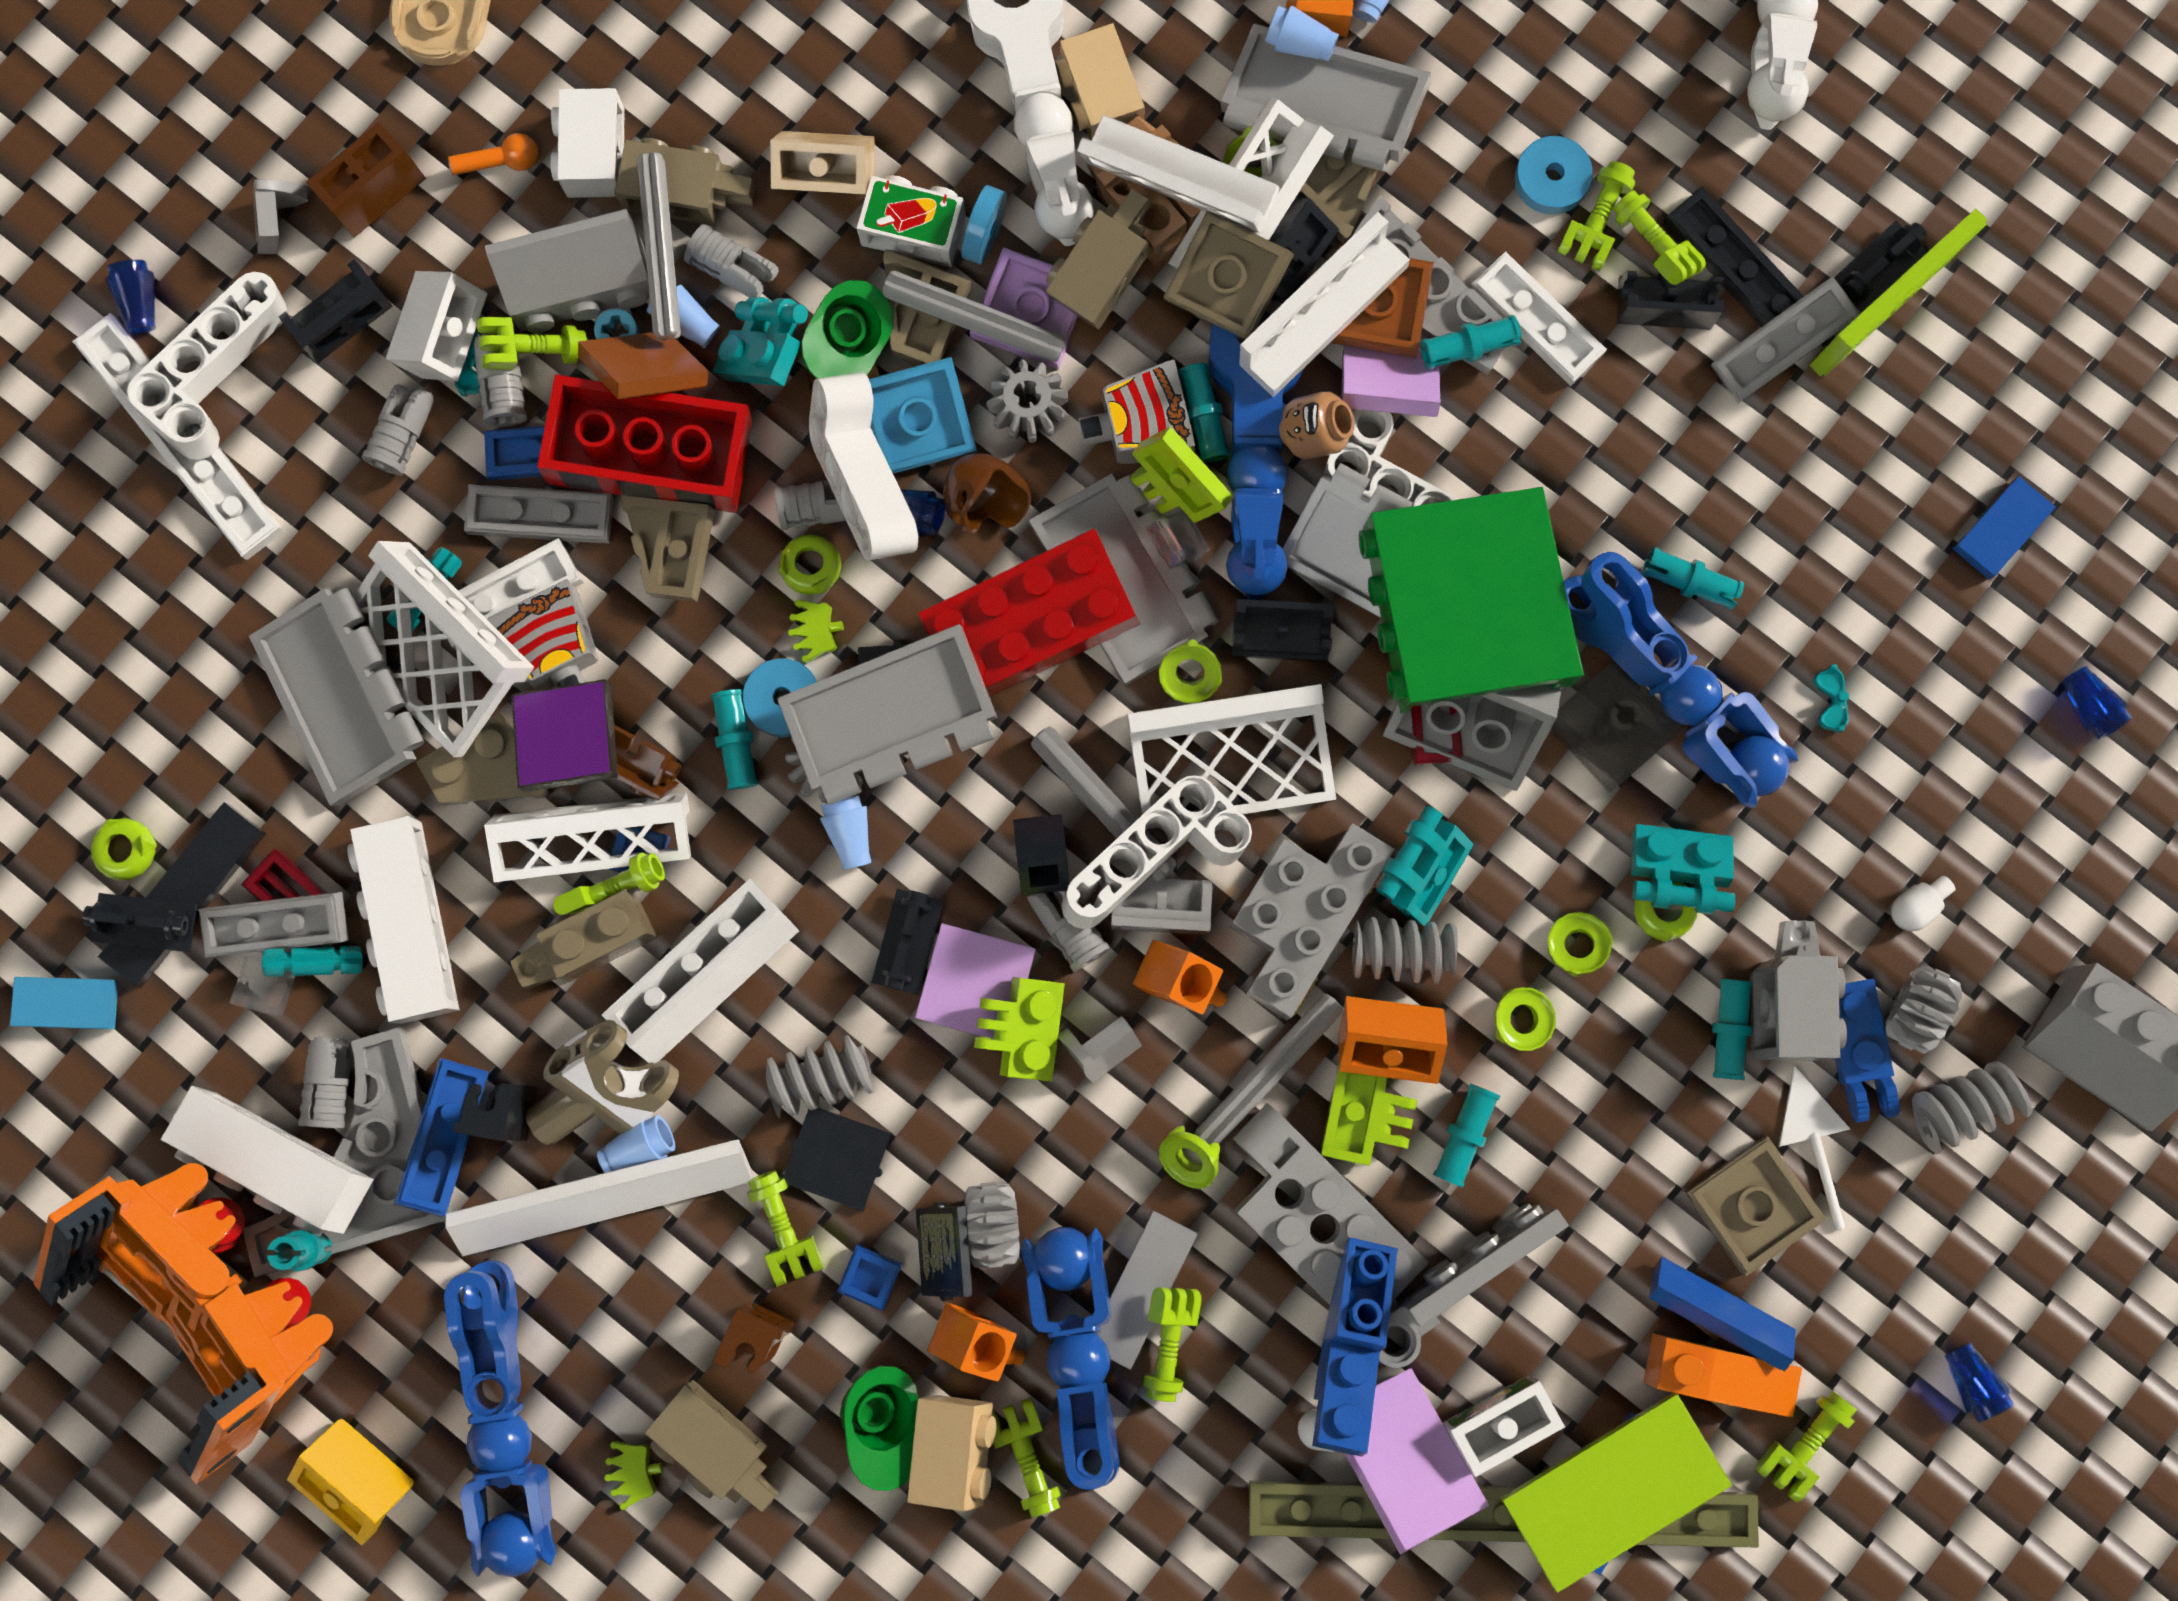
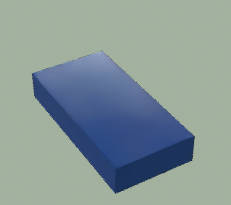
M2018 476L2011 481L1952 549L1990 580L1998 574L2056 507Z

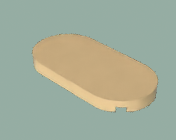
M391 0L389 22L399 45L414 60L433 66L449 65L466 58L479 45L484 35L491 0Z

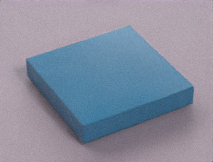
M952 357L869 379L873 393L871 428L892 474L977 451Z

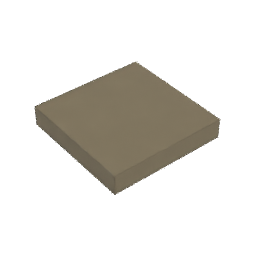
M1206 211L1163 299L1246 340L1256 330L1294 254L1288 249Z
M1763 1136L1684 1192L1743 1276H1748L1827 1220L1768 1136Z

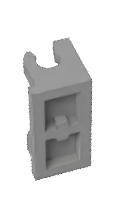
M1117 875V876L1123 877V878L1130 877V876H1124V875ZM1147 878L1112 911L1111 929L1208 935L1211 927L1212 883L1208 880L1162 879L1155 881L1153 878Z

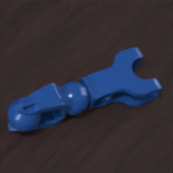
M1211 323L1209 374L1216 385L1227 392L1232 403V458L1228 462L1226 475L1228 484L1233 491L1231 525L1235 545L1228 553L1226 568L1228 577L1236 588L1245 593L1248 599L1260 600L1264 594L1270 593L1280 586L1286 577L1288 568L1286 555L1277 544L1283 505L1282 489L1286 484L1288 475L1285 461L1280 455L1282 440L1279 433V425L1283 414V394L1296 385L1302 376L1303 369L1273 397L1239 365L1241 343L1237 340V336Z
M1615 552L1602 553L1588 563L1583 575H1576L1564 580L1576 638L1590 646L1604 650L1635 682L1648 687L1649 690L1647 692L1650 696L1660 692V704L1667 716L1678 724L1689 725L1684 731L1686 737L1682 747L1684 753L1716 783L1726 784L1734 792L1742 805L1749 808L1757 806V796L1771 795L1784 785L1790 773L1789 763L1799 761L1796 751L1779 737V727L1753 694L1744 691L1736 696L1730 693L1723 697L1722 685L1716 675L1704 666L1693 664L1698 657L1694 653L1689 654L1688 646L1682 637L1656 610L1648 581L1625 557ZM1602 569L1609 570L1615 576L1616 587L1614 590L1602 579ZM1569 592L1578 594L1588 608L1580 610L1573 607L1569 601ZM1654 653L1660 658L1662 666L1655 660ZM1725 719L1745 736L1744 739L1735 744L1731 752L1717 736V730L1724 726Z
M486 1260L477 1264L469 1271L453 1278L448 1283L444 1294L448 1334L458 1357L466 1407L472 1413L467 1417L468 1424H472L468 1432L466 1449L472 1463L479 1469L473 1474V1478L463 1486L460 1492V1500L467 1539L471 1541V1567L476 1576H480L488 1567L499 1576L517 1577L528 1573L540 1560L552 1566L557 1551L550 1527L552 1508L548 1471L543 1465L532 1463V1459H526L531 1450L532 1434L527 1422L518 1414L523 1410V1403H517V1398L521 1392V1377L517 1349L518 1301L514 1276L511 1269L503 1262ZM488 1274L494 1275L499 1280V1293L497 1291L495 1281ZM462 1288L464 1304H462L460 1300V1291L462 1290ZM485 1379L494 1380L502 1387L503 1399L501 1402H493L484 1395L483 1382ZM511 1483L522 1485L525 1489L529 1514L519 1511H507L496 1515L488 1521L486 1486L495 1485L498 1488L504 1489Z

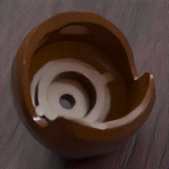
M971 454L961 457L951 467L945 480L943 499L949 518L965 533H976L982 522L987 518L994 519L1005 528L1015 527L1029 510L1031 493L1025 480L1003 460L989 454Z

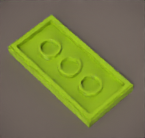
M1975 208L1840 332L1809 366L1820 377L1826 376L1946 266L1987 225L1988 219Z
M1672 1393L1502 1496L1500 1499L1552 1588L1558 1593L1733 1485L1678 1394Z

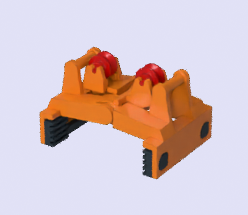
M188 1163L176 1171L143 1186L138 1185L133 1179L116 1183L108 1176L48 1215L33 1284L48 1303L54 1306L57 1304L58 1297L61 1300L67 1297L68 1290L71 1293L76 1291L78 1283L82 1287L87 1283L88 1277L91 1280L94 1279L98 1269L101 1272L108 1269L159 1322L163 1321L170 1328L174 1338L206 1383V1388L214 1396L211 1404L207 1402L202 1406L197 1418V1422L201 1425L198 1435L191 1447L187 1445L183 1449L178 1460L181 1467L194 1483L198 1485L252 1444L272 1406L305 1371L318 1361L321 1354L320 1347L330 1339L333 1332V1324L328 1317L321 1314H313L306 1318L311 1307V1295L307 1287L299 1280L278 1278L270 1282L264 1289L247 1295L243 1294L240 1289L243 1280L237 1273L230 1277L227 1266L217 1255L231 1249L238 1242L245 1225V1215L238 1204L224 1197L211 1198L199 1205L197 1195L205 1189L208 1182V1173L202 1165Z

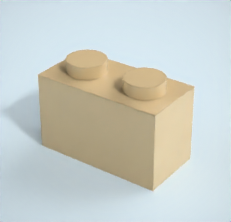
M1113 23L1060 41V60L1055 61V66L1062 88L1070 87L1075 102L1070 103V108L1078 131L1086 129L1089 140L1092 141L1103 115L1125 124L1129 123L1136 116H1140L1144 120L1145 106Z
M781 131L770 140L771 189L866 194L871 175L874 176L875 136Z
M942 1395L918 1398L907 1503L963 1512L983 1506V1501L988 1496L991 1487V1472L987 1468L988 1451L996 1435V1419L992 1416V1402Z

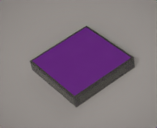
M606 679L511 694L517 789L522 792H530L618 778L611 683Z

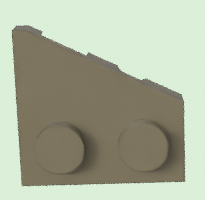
M1351 148L1348 149L1344 160L1322 154L1297 194L1299 198H1311L1339 228L1335 236L1343 245L1353 234L1378 170L1352 163L1354 149Z
M887 249L884 252L883 259L886 278L891 271H897L964 298L968 297L971 290V281ZM888 299L893 311V328L890 334L892 355L916 365L941 360L956 325Z
M622 495L621 505L623 511L628 514L633 532L631 541L635 554L640 558L642 564L640 573L646 593L656 598L698 603L715 510L706 504Z
M501 712L488 719L463 757H453L442 746L416 761L438 802L444 806L468 804L472 801L496 802L506 801V799L544 798L550 794L544 782L519 785L516 734L506 716Z

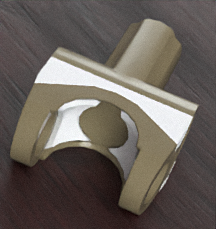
M606 1020L579 1033L557 1049L549 1058L543 1076L547 1082L557 1089L527 1109L526 1122L532 1134L546 1145L558 1142L594 1116L616 1132L624 1133L648 1119L670 1098L678 1083V1069L666 1060L655 1064L651 1062L639 1067L622 1066L614 1062L613 1060L626 1043L627 1031L613 1020Z

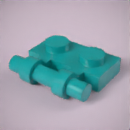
M750 297L746 301L738 302L735 306V315L738 319L745 320L742 330L729 331L727 338L719 348V357L713 373L725 381L784 386L801 345V342L792 337L796 325L802 324L807 320V308L788 298H778L771 303L764 297Z
M1428 805L1425 806L1418 820H1411L1404 832L1408 837L1395 859L1389 858L1382 870L1385 876L1377 888V892L1391 899V903L1409 920H1413L1423 927L1432 918L1474 845L1456 825L1441 819L1443 814Z
M1636 824L1631 835V875L1651 878V881L1635 880L1632 889V899L1651 902V907L1668 909L1670 905L1693 907L1696 913L1712 915L1714 910L1732 913L1735 907V893L1717 891L1716 887L1729 888L1734 879L1733 836ZM1672 881L1693 883L1694 888L1672 885Z

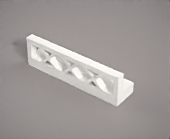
M1272 97L1229 164L1244 171L1249 162L1261 159L1263 174L1261 178L1279 186L1280 190L1261 234L1244 228L1267 240L1274 233L1334 137L1333 134L1321 125L1304 120L1281 101ZM1279 115L1293 127L1282 144L1270 147L1268 130ZM1200 211L1170 259L1169 264L1174 268L1178 269L1206 213L1205 211Z
M1105 115L1100 120L1093 140L1090 141L1082 137L1077 152L1089 165L1205 212L1209 211L1259 234L1263 230L1280 190L1279 186L1275 183Z
M1379 212L1240 345L1239 365L1271 396L1277 395L1408 268L1410 259L1386 238L1389 221Z
M687 792L667 794L659 801L655 798L640 797L493 815L484 825L493 881L501 882L629 866L630 857L641 853H631L637 845L646 851L642 853L646 855L653 853L661 862L690 859L691 851L686 825V816L690 811ZM674 822L678 848L659 850L643 837L654 824ZM644 826L639 834L629 827ZM617 829L633 842L623 854L610 856L594 844L604 830ZM596 831L590 840L581 834ZM568 835L584 848L575 860L561 861L547 851L546 847L555 836ZM547 837L541 846L532 840ZM519 841L535 854L526 866L505 868L501 843ZM588 851L596 856V858L582 859ZM539 856L546 862H548L545 864L533 865L539 858Z

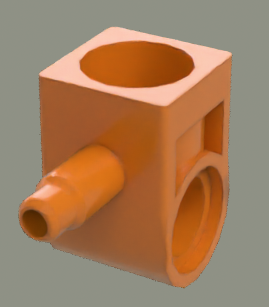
M1154 939L1151 941L1134 978L1133 986L1166 1002L1199 1014H1204L1208 1004L1221 1007L1227 1002L1226 993L1220 991L1217 987L1223 973L1221 968L1189 951Z
M945 1302L927 1348L929 1353L963 1372L996 1382L1000 1380L1006 1364L1020 1366L1026 1360L1025 1352L1013 1345L1017 1336L1016 1333L981 1314Z

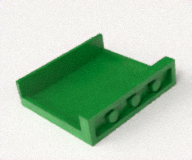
M1543 487L1372 512L1363 526V530H1360L1358 534L1359 548L1362 558L1369 559L1372 577L1368 578V593L1371 604L1373 606L1379 605L1382 624H1378L1377 627L1378 642L1381 652L1388 653L1392 671L1387 673V687L1391 700H1398L1400 714L1408 713L1413 706L1535 686L1551 684L1552 690L1571 687L1584 676Z

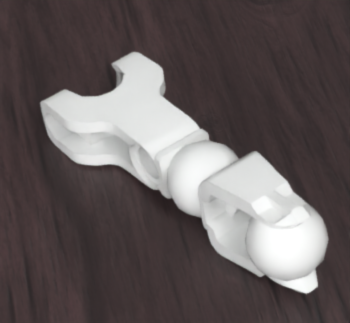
M967 0L968 13L976 46L987 55L997 58L1003 63L1016 112L1014 131L1019 141L1026 148L1028 170L1037 193L1034 203L1035 217L1041 228L1046 233L1057 238L1064 246L1074 245L1076 243L1073 242V236L1079 225L1086 217L1091 219L1093 217L1094 201L1087 188L1077 180L1074 135L1072 131L1073 116L1064 100L1061 99V88L1051 47L1059 40L1065 26L1063 0H1029L1028 3L1018 8H1005L994 0Z
M1758 0L1757 12L1761 26L1752 46V76L1748 84L1747 95L1749 106L1753 109L1758 124L1762 129L1771 130L1779 121H1785L1797 114L1805 105L1809 86L1804 70L1817 29V21H1814L1818 10V0Z

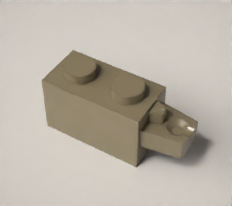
M642 138L640 142L625 139L614 192L623 210L627 209L628 212L642 214L637 158L640 154L651 152L660 153L665 160L670 219L715 226L718 209L725 210L727 203L753 205L756 190L754 180L751 177L733 174V167L722 164L719 155L715 154L712 150L697 145L688 146L687 149L669 147L665 142L654 138Z
M1131 189L1118 209L1109 205L1105 212L1098 210L1093 219L1086 217L1073 236V242L1076 243L1075 247L1066 260L1061 257L1056 261L1046 278V282L1050 285L1045 292L1053 300L1098 330L1152 250L1148 242L1142 238L1146 228L1139 224L1151 205L1149 199Z
M625 889L537 933L539 941L510 962L523 988L528 989L555 979L572 982L658 937L637 894Z
M694 1380L680 1390L645 1432L653 1440L650 1444L651 1449L665 1462L673 1465L677 1461L691 1473L688 1477L691 1485L708 1498L715 1494L722 1500L726 1496L736 1504L743 1496L758 1510L763 1512L779 1494V1491L761 1475L767 1466L759 1459V1456L768 1445Z

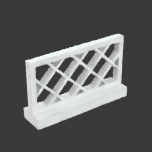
M377 541L368 555L375 564L354 595L361 613L369 614L370 631L385 660V663L376 668L374 672L389 669L386 662L385 646L399 645L402 673H393L391 670L390 672L406 703L404 707L453 757H463L514 682H525L534 666L410 542ZM387 576L394 583L395 604L381 606L380 585ZM419 608L424 613L426 636L412 637L410 609ZM396 610L398 639L384 640L382 612ZM449 639L456 646L458 667L443 669L441 640ZM427 642L430 670L415 671L413 643ZM481 671L493 683L483 700L474 701L472 672ZM458 673L461 702L446 703L444 674ZM430 676L432 705H424L418 699L416 677ZM462 708L463 729L457 738L448 729L447 709Z
M1322 685L1304 686L1126 714L1142 815L1151 807L1150 797L1161 782L1170 788L1175 785L1166 778V775L1182 754L1205 770L1200 777L1207 779L1209 775H1212L1231 789L1232 792L1227 797L1230 802L1234 800L1237 794L1248 803L1234 805L1242 814L1336 800L1322 706L1324 704ZM1312 715L1315 736L1303 751L1281 734L1293 718ZM1284 719L1277 730L1265 723ZM1258 724L1273 735L1257 758L1234 743V740L1245 725ZM1236 727L1229 738L1218 731V729ZM1210 731L1225 742L1208 766L1186 750L1199 732ZM1189 734L1181 746L1169 738ZM1161 738L1177 750L1161 773L1144 762L1141 741ZM1277 740L1300 755L1284 778L1261 763ZM1316 745L1319 762L1309 755ZM1229 747L1252 762L1236 786L1213 770ZM1307 760L1321 771L1324 791L1304 794L1291 785L1289 781L1303 762ZM1257 767L1280 783L1268 800L1255 801L1241 791ZM1146 770L1157 777L1149 789ZM1285 787L1295 794V796L1278 798ZM1183 796L1184 799L1181 804L1184 808L1191 802L1200 809L1192 812L1203 810L1201 803L1194 799L1193 796Z

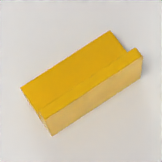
M344 1419L337 1420L298 1457L287 1479L288 1482L360 1545H363L377 1531L385 1515L414 1485L411 1477Z

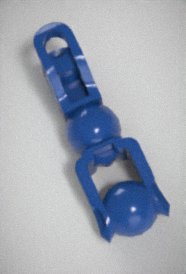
M1058 1227L1047 1231L1038 1240L1036 1245L1024 1238L1020 1250L1028 1277L1027 1287L1032 1324L1039 1332L1048 1334L1049 1339H1054L1047 1352L1046 1366L1050 1378L1061 1388L1056 1390L1065 1470L1069 1480L1076 1487L1084 1490H1094L1111 1483L1116 1478L1120 1466L1107 1383L1103 1382L1110 1369V1354L1106 1343L1097 1334L1101 1332L1100 1327L1107 1324L1111 1317L1109 1291L1103 1263V1237L1096 1227L1088 1237L1072 1227ZM1091 1278L1094 1314L1085 1318L1071 1314L1063 1321L1050 1322L1044 1285L1056 1291H1071L1081 1287ZM1090 1449H1095L1102 1459V1468L1096 1475L1090 1474L1083 1465V1456Z

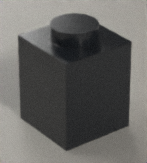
M1062 814L1013 819L1021 895L1066 891L1070 882Z

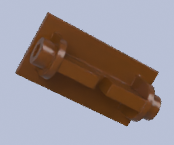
M606 720L610 772L597 774L612 776L630 785V789L635 794L644 798H655L658 801L678 786L679 782L675 781L680 772L681 764L675 761V755L645 740L640 743L636 754L630 752L636 736Z

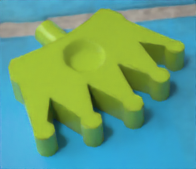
M799 599L796 600L794 604L798 608H805L807 611L796 615L791 614L789 618L794 623L800 622L804 625L790 629L788 634L791 637L805 638L800 643H795L793 648L796 651L811 650L807 656L804 655L802 657V661L808 664L822 655L832 653L837 649L832 632L842 631L844 626L842 621L831 623L832 607L827 603L817 604Z
M620 1441L612 1442L610 1444L611 1449L617 1448L623 1454L616 1457L610 1456L606 1459L605 1463L622 1467V1469L614 1473H608L604 1479L608 1482L611 1480L625 1482L610 1492L613 1497L617 1495H631L627 1501L620 1504V1509L625 1510L639 1500L649 1498L656 1493L657 1488L652 1474L662 1473L663 1465L661 1462L650 1464L651 1447L647 1444L637 1445Z

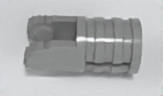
M702 224L695 231L684 254V261L686 263L696 266L700 271L708 273L709 276L715 279H719L723 284L749 298L760 297L764 291L762 289L764 286L761 285L759 280L769 283L773 281L779 272L776 264L745 246L735 243L734 240L724 237L718 231H713L711 227Z
M478 334L474 341V354L478 384L480 385L479 392L482 398L481 407L484 412V424L492 427H508L525 422L527 420V413L524 408L525 399L523 397L524 391L521 383L522 377L518 354V363L514 370L482 368L481 356L499 352L480 350L479 338L485 336V334Z
M399 384L394 385L379 415L377 426L373 429V435L369 438L367 449L364 450L361 458L380 470L402 476L405 471V465L411 457V451L415 448V442L419 439L428 414L431 411L434 401L432 393L420 389L411 393L409 387Z
M828 480L816 481L811 484L803 483L798 486L789 485L784 488L775 487V498L781 530H788L792 527L801 528L806 525L814 526L819 523L829 524L846 521Z
M1066 891L1053 893L1059 901L1061 908ZM1040 893L1027 896L1029 904L1049 935L1054 938L1055 944L1063 952L1064 958L1069 961L1073 972L1084 968L1110 950L1107 942H1104L1103 936L1099 930L1097 931L1095 926L1087 929L1074 927L1068 923L1065 917L1061 918L1046 894ZM1078 899L1077 904L1080 907L1084 908L1081 901Z
M314 1037L313 1040H310L309 1049L307 1050L308 1056L306 1057L305 1075L303 1076L304 1088L301 1094V1115L298 1126L345 1128L344 1116L347 1110V1088L350 1082V1043L342 1038Z

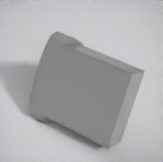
M254 180L253 207L258 254H277L279 232L276 209L289 208L308 202L306 186L289 181Z
M1122 1016L1083 1045L1079 1043L1068 1027L1058 1034L1060 1042L1091 1082H1096L1104 1074L1142 1047L1134 1031Z

